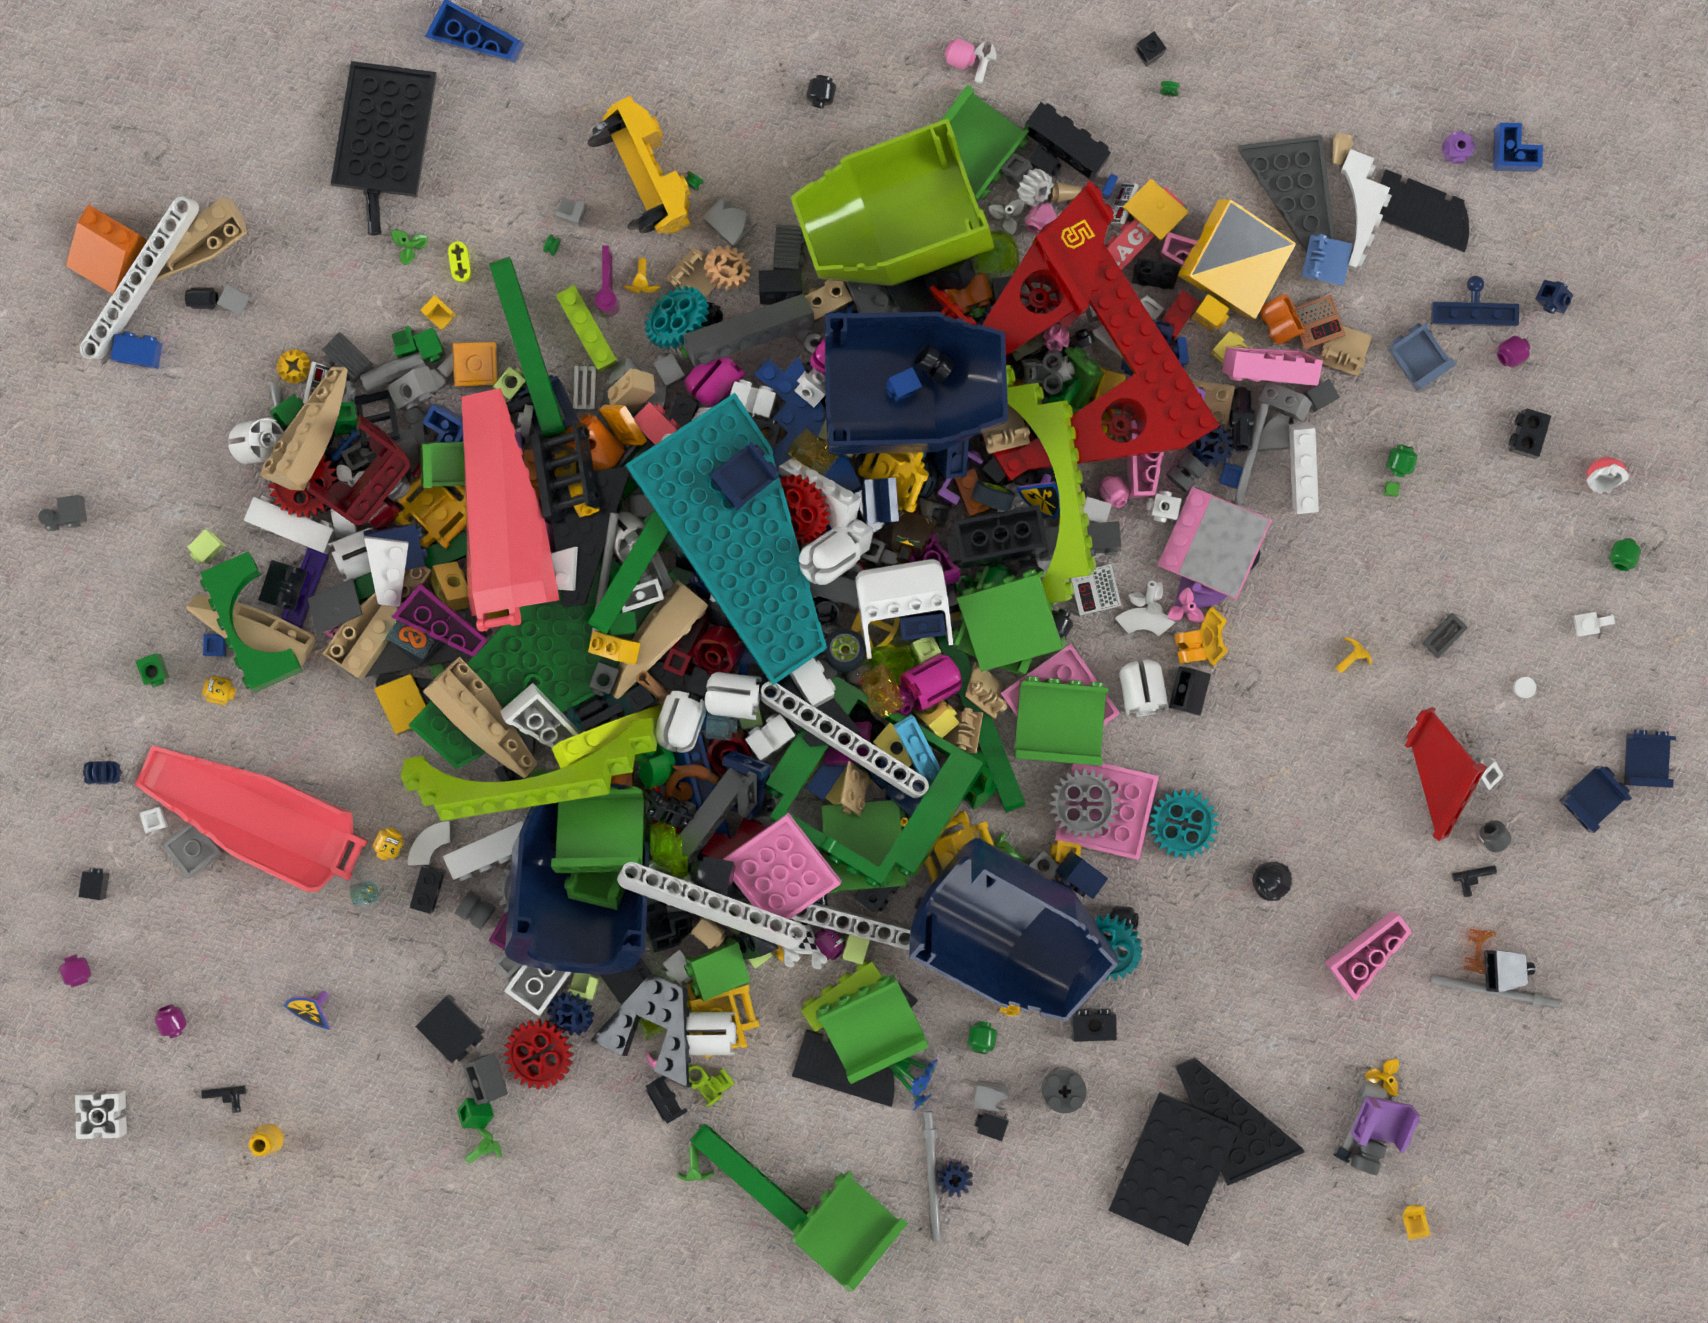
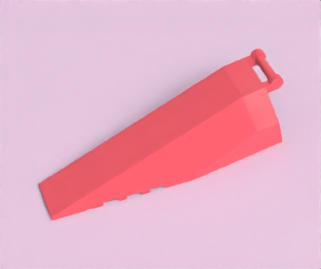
M501 388L461 397L467 525V595L471 616L477 615L476 626L479 632L509 624L512 626L520 625L521 615L519 607L559 600L543 511L536 490L532 488L529 479L530 472L525 467L522 449L518 447L515 438L516 431L511 422ZM509 609L510 612L509 616L488 619L487 614L490 612Z
M152 745L135 783L138 788L156 801L161 802L170 811L175 812L181 819L197 828L199 832L208 836L214 843L232 856L306 892H318L335 874L344 879L351 880L353 876L352 870L360 852L368 842V840L354 834L352 812L269 776ZM350 841L355 843L344 869H341L339 866Z

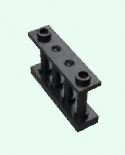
M572 421L573 432L552 439L540 433L531 435L543 517L553 522L562 520L561 512L563 509L585 503L589 507L600 508V494L596 487L589 444L590 432L587 425L578 421ZM575 440L576 453L552 459L551 450L553 447ZM578 461L580 473L556 480V468ZM582 482L583 494L559 501L558 491L560 488Z

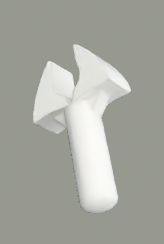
M985 42L980 44L974 51V54L979 59L974 80L978 84L983 83L988 62H996V51L993 44L991 45L990 53L986 57H984L982 52Z

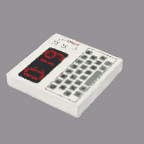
M1112 564L1096 567L1092 575L1070 578L1074 587V597L1079 616L1121 606Z

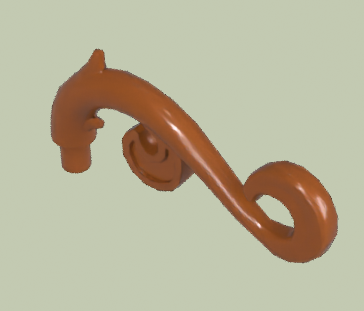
M673 765L672 768L675 771L667 780L665 797L673 796L680 801H687L692 797L693 788L689 783L680 782L679 788L681 790L676 788L677 782L684 777L693 776V779L700 778L704 781L708 780L713 784H716L719 777L711 773L709 768L702 765Z

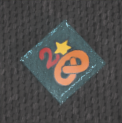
M398 620L394 622L385 638L424 660L435 641V638Z

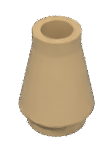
M1336 133L1335 138H1333L1332 164L1344 165L1354 143L1352 142L1353 136Z
M1055 182L1050 189L1052 193L1049 194L1050 201H1055V203L1072 200L1081 192V186Z

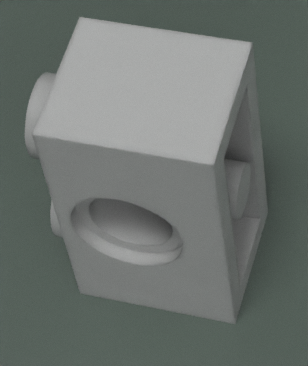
M428 366L413 369L387 386L396 409L406 408L407 411L411 408H417L419 402L431 399V394L438 390Z
M1267 381L1258 399L1260 403H1268V409L1300 422L1304 421L1312 405V402L1305 395Z

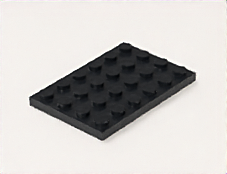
M351 61L331 177L332 186L411 197L418 196L437 79L436 72Z
M1159 1091L1110 1204L1109 1211L1189 1246L1240 1127Z

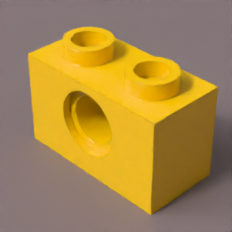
M1208 294L1191 316V319L1212 333L1215 328L1219 330L1229 317L1226 314L1229 308Z
M593 631L588 652L615 661L636 665L641 643Z

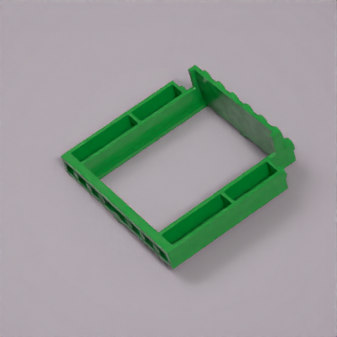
M835 676L832 682L836 688L834 699L848 716L856 703L893 725L906 718V716L900 713L892 714L885 704L839 677ZM920 725L919 727L929 746L946 755L948 759L880 867L790 814L820 854L823 852L828 855V860L836 865L840 863L847 867L846 870L857 877L860 874L866 878L865 882L874 888L877 885L881 888L885 884L889 885L893 879L892 873L896 866L901 874L907 877L910 875L916 877L984 768L983 762ZM803 728L799 731L766 782L769 794L777 799L780 796L782 797L770 816L772 822H776L788 813L787 811L829 747V745H813L810 747L802 738L807 733Z

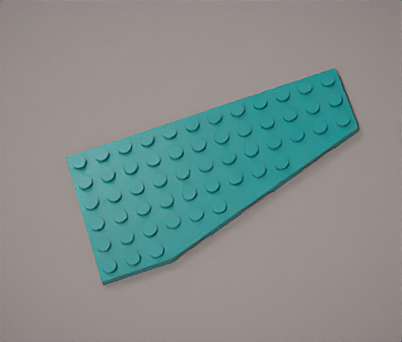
M733 393L625 466L770 683L774 685L827 649L813 602L809 581L802 574L799 566L800 551L780 479L777 478L741 508L734 511L708 478L709 475L751 442L754 445L758 444L765 453L763 455L768 463L771 461L775 465L772 447L736 393Z

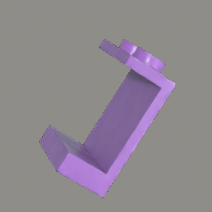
M972 449L968 451V462L978 468L983 463L978 452ZM953 478L946 479L938 492L937 498L956 508L961 497L947 489Z
M1366 1096L1351 1134L1359 1145L1366 1146L1369 1138L1394 1143L1398 1150L1404 1153L1411 1142L1415 1128L1419 1124L1420 1115L1413 1105Z

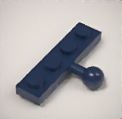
M1472 276L1467 281V288L1471 291V303L1432 302L1431 324L1519 325V304L1480 303V291L1484 288V280L1480 276Z

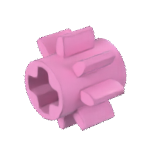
M1053 325L1050 330L1044 331L1043 338L1045 339L1043 344L1049 350L1056 349L1061 352L1063 346L1068 347L1070 339L1068 337L1070 332L1066 331L1061 325Z

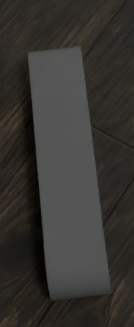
M730 768L693 816L694 819L690 820L673 843L671 851L686 864L693 862V858L698 856L738 802L737 784L742 782L744 776L747 777L744 773Z

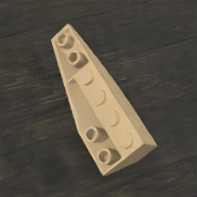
M221 197L195 217L154 282L215 258L247 234L244 217L232 199ZM165 241L160 243L161 248L164 247ZM152 256L148 260L150 266L153 263ZM140 274L137 277L138 284L141 282L142 279Z
M331 367L280 439L275 443L269 459L263 465L260 476L290 490L304 491L333 433L344 394L347 368Z
M423 566L405 570L400 606L420 583L423 585L426 583L432 572L431 569ZM375 592L361 605L363 615L343 623L323 652V655L363 680L390 641L387 637L400 623V621L391 618L400 607L378 604Z
M460 656L423 690L431 701L468 738L512 771L525 778L538 764L515 727L504 722L500 713L502 707L490 688Z

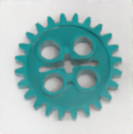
M684 285L682 289L677 286L675 292L669 289L667 296L663 293L661 300H655L656 306H650L652 313L646 314L649 318L644 321L647 325L644 329L647 332L646 336L660 349L665 347L669 350L671 346L677 349L679 343L683 347L684 334L704 328L701 323L707 321L704 316L709 314V311L706 309L709 307L706 302L707 299L693 286L688 288Z
M1181 789L1180 795H1178L1176 790H1173V797L1165 793V801L1158 799L1160 807H1152L1157 812L1156 814H1150V817L1154 818V822H1150L1148 825L1154 826V830L1149 833L1157 835L1153 842H1161L1158 847L1160 850L1167 847L1165 854L1168 855L1171 851H1174V858H1177L1179 853H1181L1183 859H1186L1187 853L1192 858H1195L1194 851L1202 855V847L1210 848L1207 844L1208 840L1215 842L1211 834H1218V831L1213 829V826L1219 825L1218 822L1213 821V818L1217 817L1218 814L1211 813L1214 805L1207 806L1208 798L1201 801V793L1194 797V790H1190L1188 795H1186L1185 789ZM1173 805L1181 807V813L1177 817L1171 815L1170 811ZM1195 810H1199L1202 813V818L1198 822H1194L1191 818ZM1165 818L1183 821L1186 818L1187 823L1202 826V830L1184 827L1181 830V825L1166 822ZM1168 826H1174L1176 829L1175 835L1171 838H1168L1165 834ZM1190 831H1194L1197 835L1193 843H1189L1186 839V835Z
M1107 913L1105 919H1103L1101 914H1098L1096 920L1092 917L1115 950L1119 959L1118 965L1105 980L1108 981L1109 977L1112 976L1117 981L1118 975L1124 979L1127 973L1132 974L1133 968L1138 967V961L1142 958L1143 947L1139 946L1142 939L1137 938L1139 932H1132L1133 924L1126 926V919L1119 922L1118 915L1114 919L1110 918L1109 913ZM1103 931L1111 933V936L1104 934ZM1122 946L1126 948L1127 951H1123L1119 949V947Z

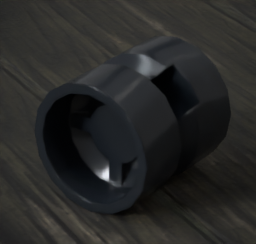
M927 343L917 353L913 366L920 372L927 373L928 378L940 384L951 373L955 362L946 354L940 355L939 349L931 343Z
M812 597L821 626L827 627L837 622L840 614L837 603L823 597Z

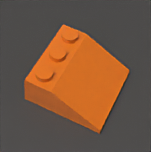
M88 204L77 222L66 266L111 294H114L148 240Z

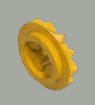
M286 350L285 353L279 356L278 363L276 364L277 373L288 383H301L309 376L311 361L300 350ZM287 361L293 363L298 361L297 367H299L298 369H300L301 371L299 372L293 369L291 372H289L290 366L288 365Z

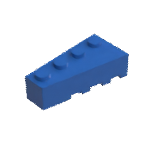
M449 0L443 1L425 35L431 41L515 63L524 46V43Z

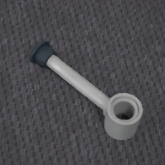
M1365 1080L1358 1092L1357 1100L1364 1103L1366 1096L1385 1099L1387 1090ZM1360 1110L1343 1146H1340L1337 1153L1333 1154L1347 1163L1350 1162L1348 1160L1352 1153L1350 1149L1355 1141L1351 1131Z

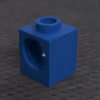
M912 367L890 377L887 381L886 391L890 398L894 397L895 401L898 402L920 392L922 385Z

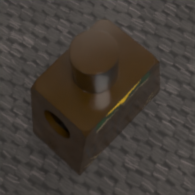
M898 509L899 521L894 522L891 549L898 551L896 560L905 564L909 563L911 555L915 557L922 556L935 532L936 520Z

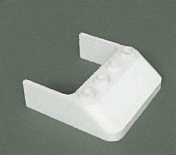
M929 559L864 570L857 574L855 582L867 659H872L868 634V624L871 621L935 610L943 611L947 641L949 645H953L948 596L943 569L939 561Z

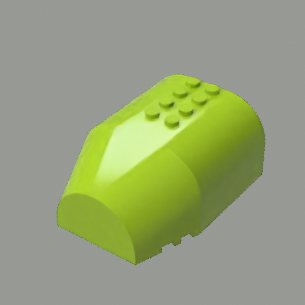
M948 118L847 155L839 160L840 164L834 169H827L823 177L815 183L811 181L790 197L819 279L894 286L995 249L989 225L983 209L980 210Z

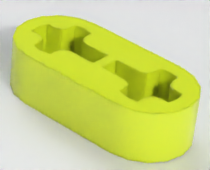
M456 241L448 248L451 274L457 282L466 283L472 276L469 251L464 243ZM458 246L461 248V250H464V252L460 254L461 260H458L457 255L453 254V251H456V247ZM459 264H462V268L467 271L464 274V278L456 275V272L460 271Z

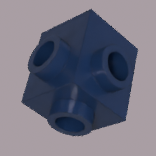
M1544 280L1535 299L1543 306L1544 311L1555 314V312L1564 314L1571 303L1573 294L1567 289L1568 286L1562 282Z

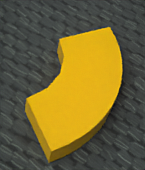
M1210 606L1204 615L1205 620L1200 625L1204 641L1201 643V646L1205 648L1207 661L1212 666H1215L1228 652L1222 640V630L1227 620L1214 607Z

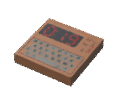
M1332 295L1295 307L1296 314L1300 318L1305 333L1299 336L1304 350L1346 335Z

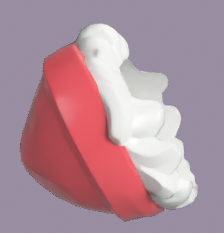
M1607 456L1595 460L1586 472L1589 488L1599 494L1603 492L1609 494L1612 489L1629 479L1624 463Z

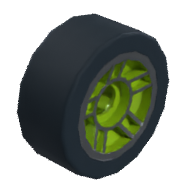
M978 480L971 497L973 500L988 507L1008 511L1011 509L1015 493L1000 485Z
M840 629L833 632L826 641L827 649L824 650L828 664L833 669L839 672H851L863 664L866 657V647L859 633L851 629ZM844 648H847V650H849V652L846 654L842 653Z

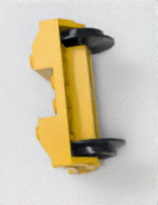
M631 95L615 102L606 110L607 113L602 117L604 121L593 128V136L588 140L587 144L590 147H598L614 141L647 210L634 218L627 228L629 230L638 229L642 234L656 230L657 234L665 233L666 235L690 226L691 224L688 219L690 202L688 196L691 193L683 174L679 176L675 170L663 176V172L654 158L652 149L662 145L660 138L663 137L655 115L651 117L646 109L633 101Z

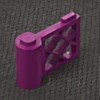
M602 245V289L595 295V304L603 315L611 317L618 313L620 303L613 292L612 251L609 245Z

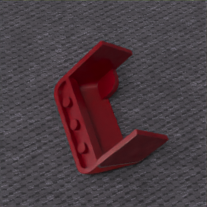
M361 414L358 417V427L371 436L369 440L370 448L378 454L375 460L353 487L345 482L338 481L326 490L311 478L307 484V491L355 525L364 524L371 517L410 466L408 456L389 435Z

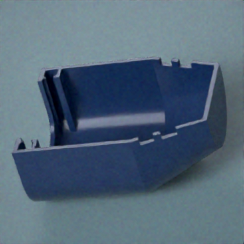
M940 312L825 314L824 346L828 454L940 452L1007 423L1008 399L1005 332L980 324L977 326L967 323L960 318L947 317ZM927 343H931L939 349L940 355L946 354L955 362L951 373L940 384L935 383L928 378L927 373H922L913 366L917 353ZM913 367L922 388L920 392L896 402L894 397L890 398L886 391L887 381L890 377Z
M611 783V785H610V787H615V788H617L618 790H619V789H626V787H630V786H627V785L612 784V783ZM558 802L532 806L512 849L505 944L506 956L516 963L533 968L583 974H613L633 968L645 952L647 896L626 889L618 910L569 899L564 885L566 878L570 877L571 873H555L551 867V859L556 858V853L549 838L557 835ZM643 838L642 865L649 868L650 848L648 842Z
M980 838L972 839L965 844L931 884L916 910L910 929L909 958L1000 1007L1008 1008L1009 1005L1020 1007V1011L1023 1012L1031 1009L1039 1011L1040 1016L1068 1021L1118 965L1115 950L1072 889Z

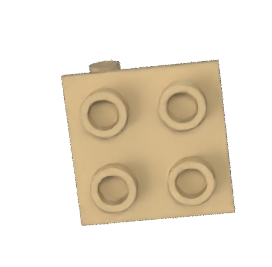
M695 247L690 250L665 278L675 288L679 286L682 289L684 285L688 288L693 286L705 298L718 285L717 282L711 284L712 277L705 276L708 271L703 268L706 263V257Z
M1343 326L1346 335L1324 343L1319 359L1323 360V365L1359 376L1360 370L1363 369L1365 364L1364 358L1372 336Z
M1193 380L1195 387L1206 391L1205 403L1219 425L1221 426L1224 423V428L1227 429L1235 386Z
M1008 405V422L982 433L988 454L1030 444L1028 437L1030 435L1029 427L1025 426L1023 417L1010 405Z
M975 661L965 697L994 720L997 717L998 711L1003 712L1008 706L1006 701L1001 699L1002 695L1000 694L1004 690L1005 684L989 671L981 672L979 663Z
M964 708V711L958 712L955 715L959 724L942 739L968 754H976L983 712H973L971 708Z
M848 761L840 803L842 804L841 808L844 814L850 815L853 812L861 817L862 810L865 807L866 789L869 787V776L850 761Z

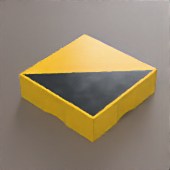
M1218 199L1204 225L1200 239L1191 249L1178 276L1201 291L1213 295L1219 302L1241 317L1256 319L1296 243L1232 200Z

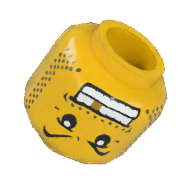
M213 675L210 679L205 680L202 695L205 696L207 702L224 706L229 700L234 699L236 688L232 687L231 679Z
M391 827L381 829L372 845L373 849L377 852L376 856L385 861L388 858H397L405 842L402 837L403 834Z

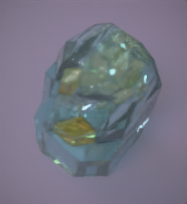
M371 881L350 886L351 899L356 907L375 902L379 896L377 885Z

